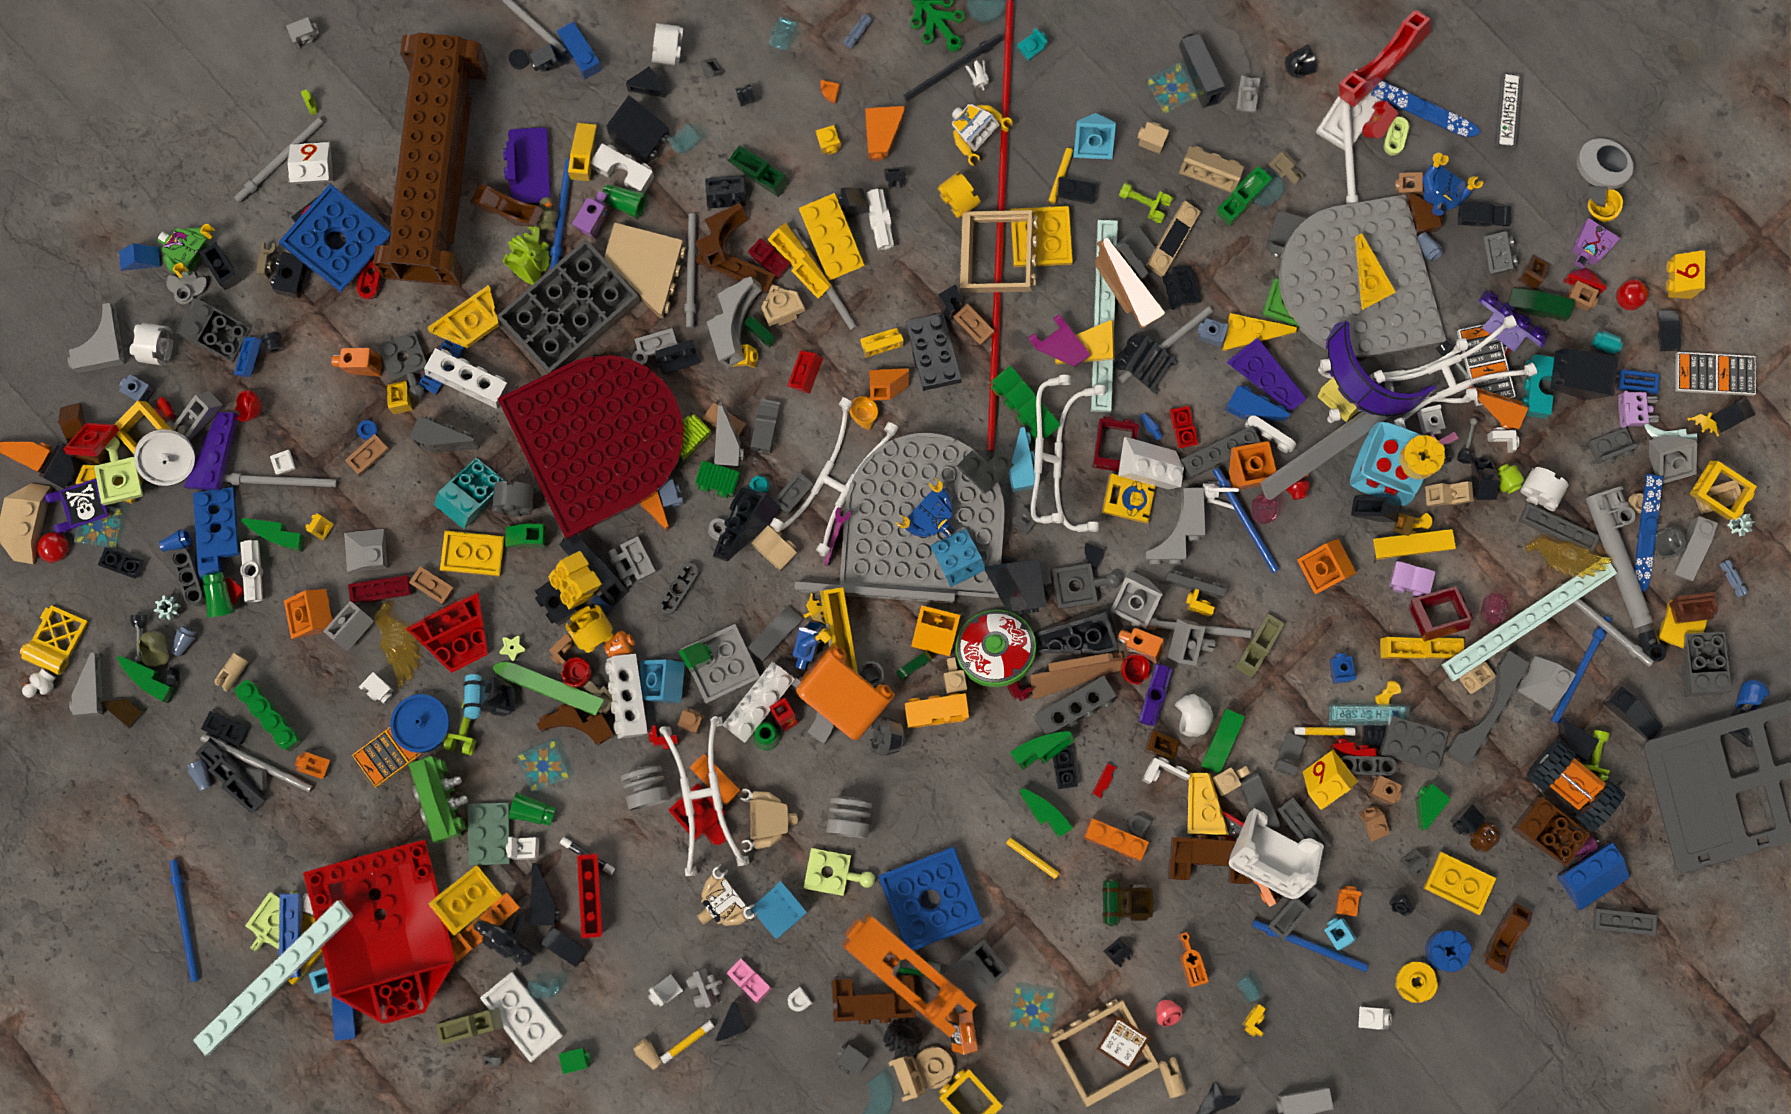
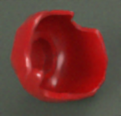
M1630 279L1617 289L1616 300L1625 310L1634 311L1645 304L1649 292L1646 285L1640 280Z
M245 390L238 394L236 407L234 408L240 413L237 419L247 422L258 418L262 411V403L255 392Z
M47 533L39 539L37 551L43 561L53 564L66 557L69 552V542L61 533Z
M1134 653L1125 657L1120 667L1122 677L1128 683L1142 684L1149 677L1150 664L1148 659L1143 655Z
M580 657L570 658L563 665L561 672L564 684L574 688L584 686L590 681L592 675L589 663Z

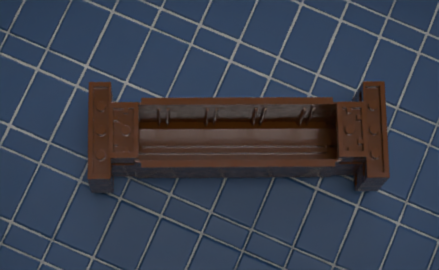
M407 34L402 36L400 55L410 75L390 224L392 228L390 244L375 246L373 265L381 277L386 280L461 286L463 268L455 254L449 252L450 243L454 244L470 119L472 97H468L470 79H487L488 61L481 44L476 41L451 35Z

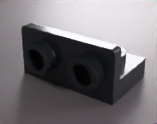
M744 175L705 178L708 209L726 208L738 203L741 206H746Z
M1191 265L1172 267L1162 276L1172 310H1176L1181 306L1197 305L1201 302Z
M693 340L655 351L663 375L699 364Z

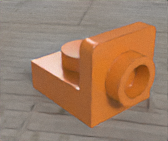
M303 751L302 755L299 754L296 759V771L323 779L330 760Z
M1344 886V889H1338L1335 914L1357 917L1359 896L1362 895V892L1356 891L1357 887Z

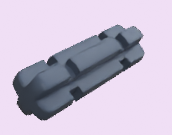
M862 15L859 19L860 22H857L849 33L850 35L844 40V45L849 49L854 47L855 42L860 39L866 27L872 22L871 17L868 15Z
M1730 559L1720 564V567L1726 572L1725 576L1732 588L1735 587L1736 595L1742 597L1748 593V589L1745 585H1742L1744 582L1737 570L1733 569L1732 561Z

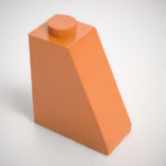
M904 106L865 108L868 159L882 161L884 158H888L904 117Z

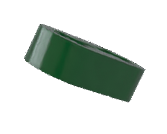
M749 316L743 322L746 328L768 348L777 341L754 317Z
M925 651L897 670L896 673L901 680H904L933 659L928 651Z

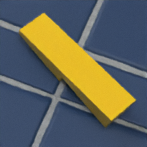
M786 222L778 227L767 240L794 267L791 271L819 299L831 287V284Z
M1453 529L1373 539L1376 560L1456 549Z
M1385 637L1380 639L1381 659H1451L1464 650V639L1436 638L1424 642L1422 638Z

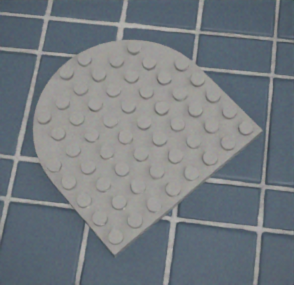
M1406 194L1321 210L1302 222L1288 238L1281 254L1278 275L1281 296L1290 317L1294 318L1301 327L1300 330L1317 345L1326 349V340L1334 325L1343 321H1348L1350 324L1351 345L1357 358L1373 357L1437 345L1446 341ZM1360 233L1363 234L1396 291L1393 295L1364 310L1361 308L1355 237Z
M916 433L902 436L883 444L872 452L858 468L847 493L845 516L850 511V518L844 522L839 585L999 598L985 571L950 588L944 572L931 549L932 544L947 538L941 531H938L934 536L931 535L926 538L914 536L895 524V522L901 524L903 518L900 515L908 517L932 491L928 483L930 482L932 486H935L937 484L935 478L937 477L950 495L953 506L952 516L947 521L956 529L951 535L967 529L985 567L1000 565L1004 530V501L999 483L997 482L984 494L957 467L971 451L985 465L987 462L975 450L952 437L934 433Z

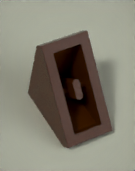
M1532 255L1518 281L1535 290L1544 281L1550 264Z
M81 403L60 408L58 423L67 443L86 424Z
M1153 730L1149 733L1144 752L1174 761L1180 741Z

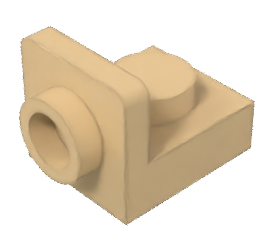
M1484 661L1459 679L1468 692L1472 694L1489 683L1496 675Z

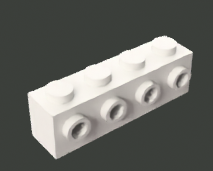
M771 662L726 719L723 726L745 743L770 712L769 706L781 698L795 679L781 667Z

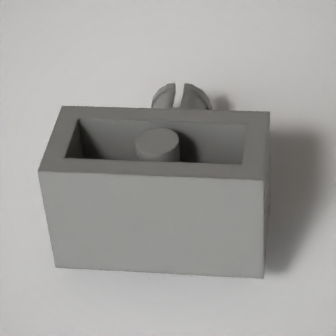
M1177 619L1168 657L1178 663L1196 666L1200 650L1213 652L1214 648L1210 646H1215V641L1203 639L1206 627L1194 621Z

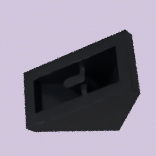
M650 66L626 82L628 92L666 98L665 87Z
M1744 398L1711 417L1722 433L1756 414L1747 399Z
M734 1001L715 1039L718 1042L747 1031L738 1004Z

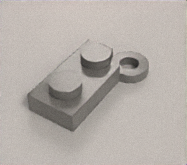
M670 328L636 338L635 343L638 350L633 353L632 360L645 365L648 357L656 355V350L676 345L677 342L673 329ZM638 355L644 356L642 361H638L636 358Z

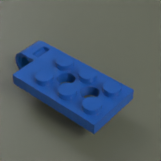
M233 487L223 488L221 491L209 490L193 493L197 562L201 581H203V575L216 572L223 573V565L220 558L239 555L236 500ZM213 506H220V511L217 514L210 513ZM220 524L221 530L217 533H212V527Z

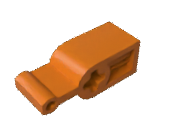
M703 754L689 768L711 788L708 775L710 773L708 757ZM714 764L721 800L727 806L741 791Z
M1186 932L1179 934L1178 938L1182 941L1184 947L1180 961L1188 987L1208 983L1200 954L1195 950H1191L1188 941L1189 935ZM1189 953L1191 956H1195V959L1192 961L1193 964L1186 961Z

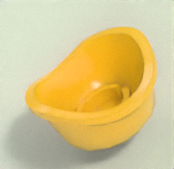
M1608 189L1605 207L1597 206L1591 199L1588 201L1589 212L1601 222L1613 221L1618 217L1623 207L1622 196L1619 192Z

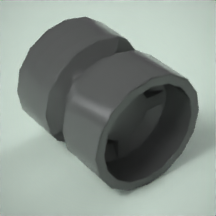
M868 661L860 666L858 675L876 688L883 682L884 671L880 664Z

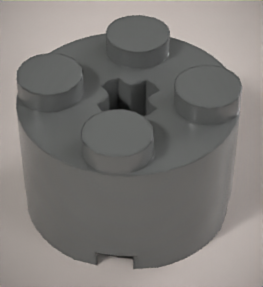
M507 481L496 482L492 512L500 514L508 512L511 517H521V514L532 515L533 486L522 482H514V484H507Z

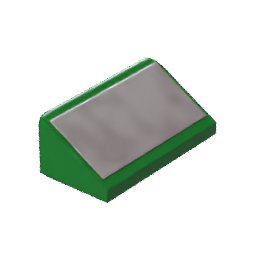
M906 958L901 960L900 972L927 977ZM924 960L938 973H941L940 963Z

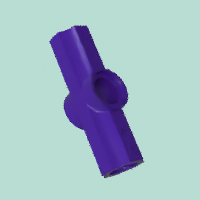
M1155 664L1138 722L1155 727L1172 673L1171 668ZM1153 690L1158 691L1160 694V699L1157 701L1153 700L1150 696Z

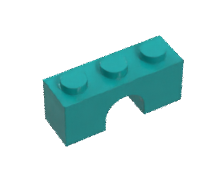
M1534 354L1526 361V365L1533 363L1537 374L1530 377L1527 375V379L1525 378L1523 383L1525 397L1522 398V402L1528 407L1525 416L1546 419L1552 413L1553 396L1544 394L1539 388L1540 380L1551 381L1554 357Z

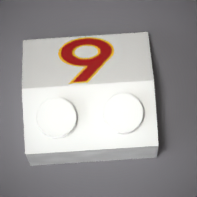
M330 142L290 145L288 157L289 182L292 184L333 182Z

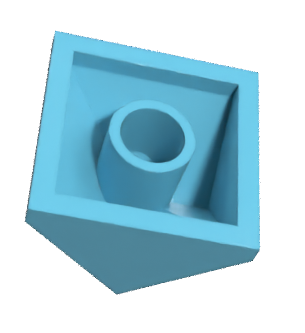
M1097 113L1078 120L1076 123L1074 158L1112 159L1116 123Z

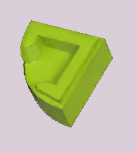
M309 90L301 91L311 116L317 114L318 110Z

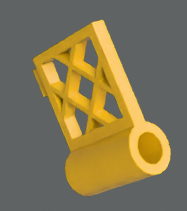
M51 605L49 609H44L40 617L42 622L32 640L22 646L20 654H22L21 658L61 675L65 671L69 657L89 622ZM56 612L61 615L63 621L52 625L50 618ZM74 621L81 623L77 631L70 633L67 624ZM64 625L67 634L56 638L53 629ZM51 631L52 640L46 642L39 640L43 632ZM68 638L70 642L66 651L59 649L58 641Z

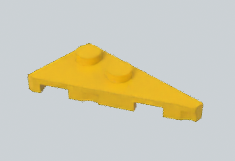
M1360 233L1355 237L1361 308L1364 310L1393 295L1396 291L1363 234Z
M1230 313L1222 351L1247 346L1256 338L1260 342H1264L1272 338L1288 336L1296 333L1297 327Z

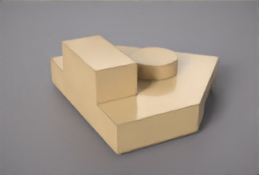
M773 284L769 289L766 300L761 306L769 326L776 323L781 326L797 319V314L805 311L797 292L788 291Z

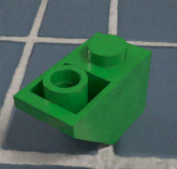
M519 524L506 527L505 547L546 548V527L544 524Z

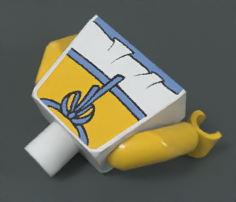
M970 104L964 110L956 108L952 114L953 118H955L952 122L955 128L953 132L955 144L964 156L967 155L969 157L968 161L972 166L974 164L971 162V159L977 157L980 161V157L971 151L975 152L1000 125L998 122L1001 123V128L1005 132L1009 131L1004 126L1005 122L1013 125L1010 118H1003L1002 114L990 105L974 106Z

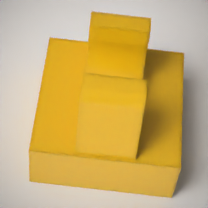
M319 514L312 515L311 518L313 520L310 525L307 524L305 526L306 530L324 541L334 524Z

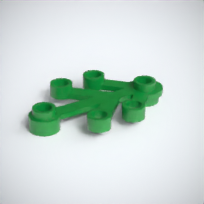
M911 0L915 6L914 16L910 22L912 29L918 30L921 28L922 9L927 13L922 42L925 45L933 42L932 32L935 24L947 40V49L952 53L958 52L962 47L961 38L953 35L941 19L960 24L964 21V13L961 10H956L954 13L934 10L930 5H942L943 8L949 9L953 5V0H949L950 4H945V0ZM956 15H961L962 18H961V19H956L955 16H956ZM918 21L920 24L915 26L913 22ZM930 36L931 39L927 41L924 37ZM956 40L958 43L953 45L951 41Z

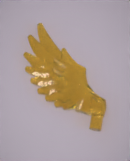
M1539 537L1524 546L1527 552L1537 549L1551 569L1554 567L1557 573L1561 570L1563 576H1566L1568 573L1572 578L1578 575L1584 579V574L1594 577L1595 573L1592 570L1606 571V567L1601 564L1613 562L1612 558L1589 554L1588 549L1577 547L1570 541L1555 543L1547 540L1545 537Z
M384 602L374 617V621L381 632L379 646L383 649L388 664L393 665L398 687H402L404 674L407 681L411 680L409 664L415 670L417 669L414 658L417 660L420 658L415 652L419 648L412 643L416 642V639L411 637L412 634L405 629L408 626H404L403 623L396 622L395 619L386 615L391 605Z

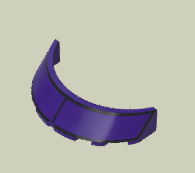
M1348 321L1335 324L1326 340L1328 359L1331 364L1329 372L1331 377H1334L1339 392L1349 403L1354 404L1365 413L1386 417L1407 413L1419 406L1437 388L1432 385L1422 388L1418 393L1403 394L1385 389L1374 382L1364 372L1355 357L1350 340V324Z

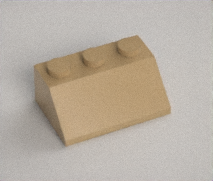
M1189 146L1179 173L1232 192L1240 180L1244 166H1241L1239 162L1234 160L1222 159L1218 154L1206 153L1200 147Z

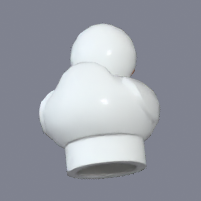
M42 668L39 673H33L30 676V684L24 683L23 695L28 698L34 697L37 689L40 690L42 695L53 690V681L56 677Z

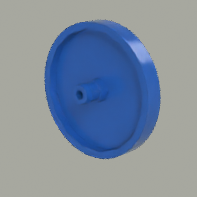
M425 694L412 695L401 701L394 709L390 721L391 733L394 740L405 750L412 753H427L438 748L445 741L450 729V716L446 707L436 698Z

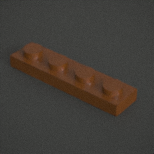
M699 253L696 263L707 267ZM724 253L725 262L710 268L739 282L751 276L760 283L762 292L768 294L775 279V274L727 253Z

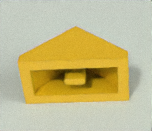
M407 381L387 385V405L393 414L413 410Z

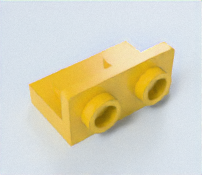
M897 328L860 339L866 358L903 347L904 342Z

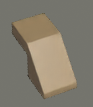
M1469 481L1451 485L1440 483L1425 486L1427 506L1457 505L1474 501L1472 482Z

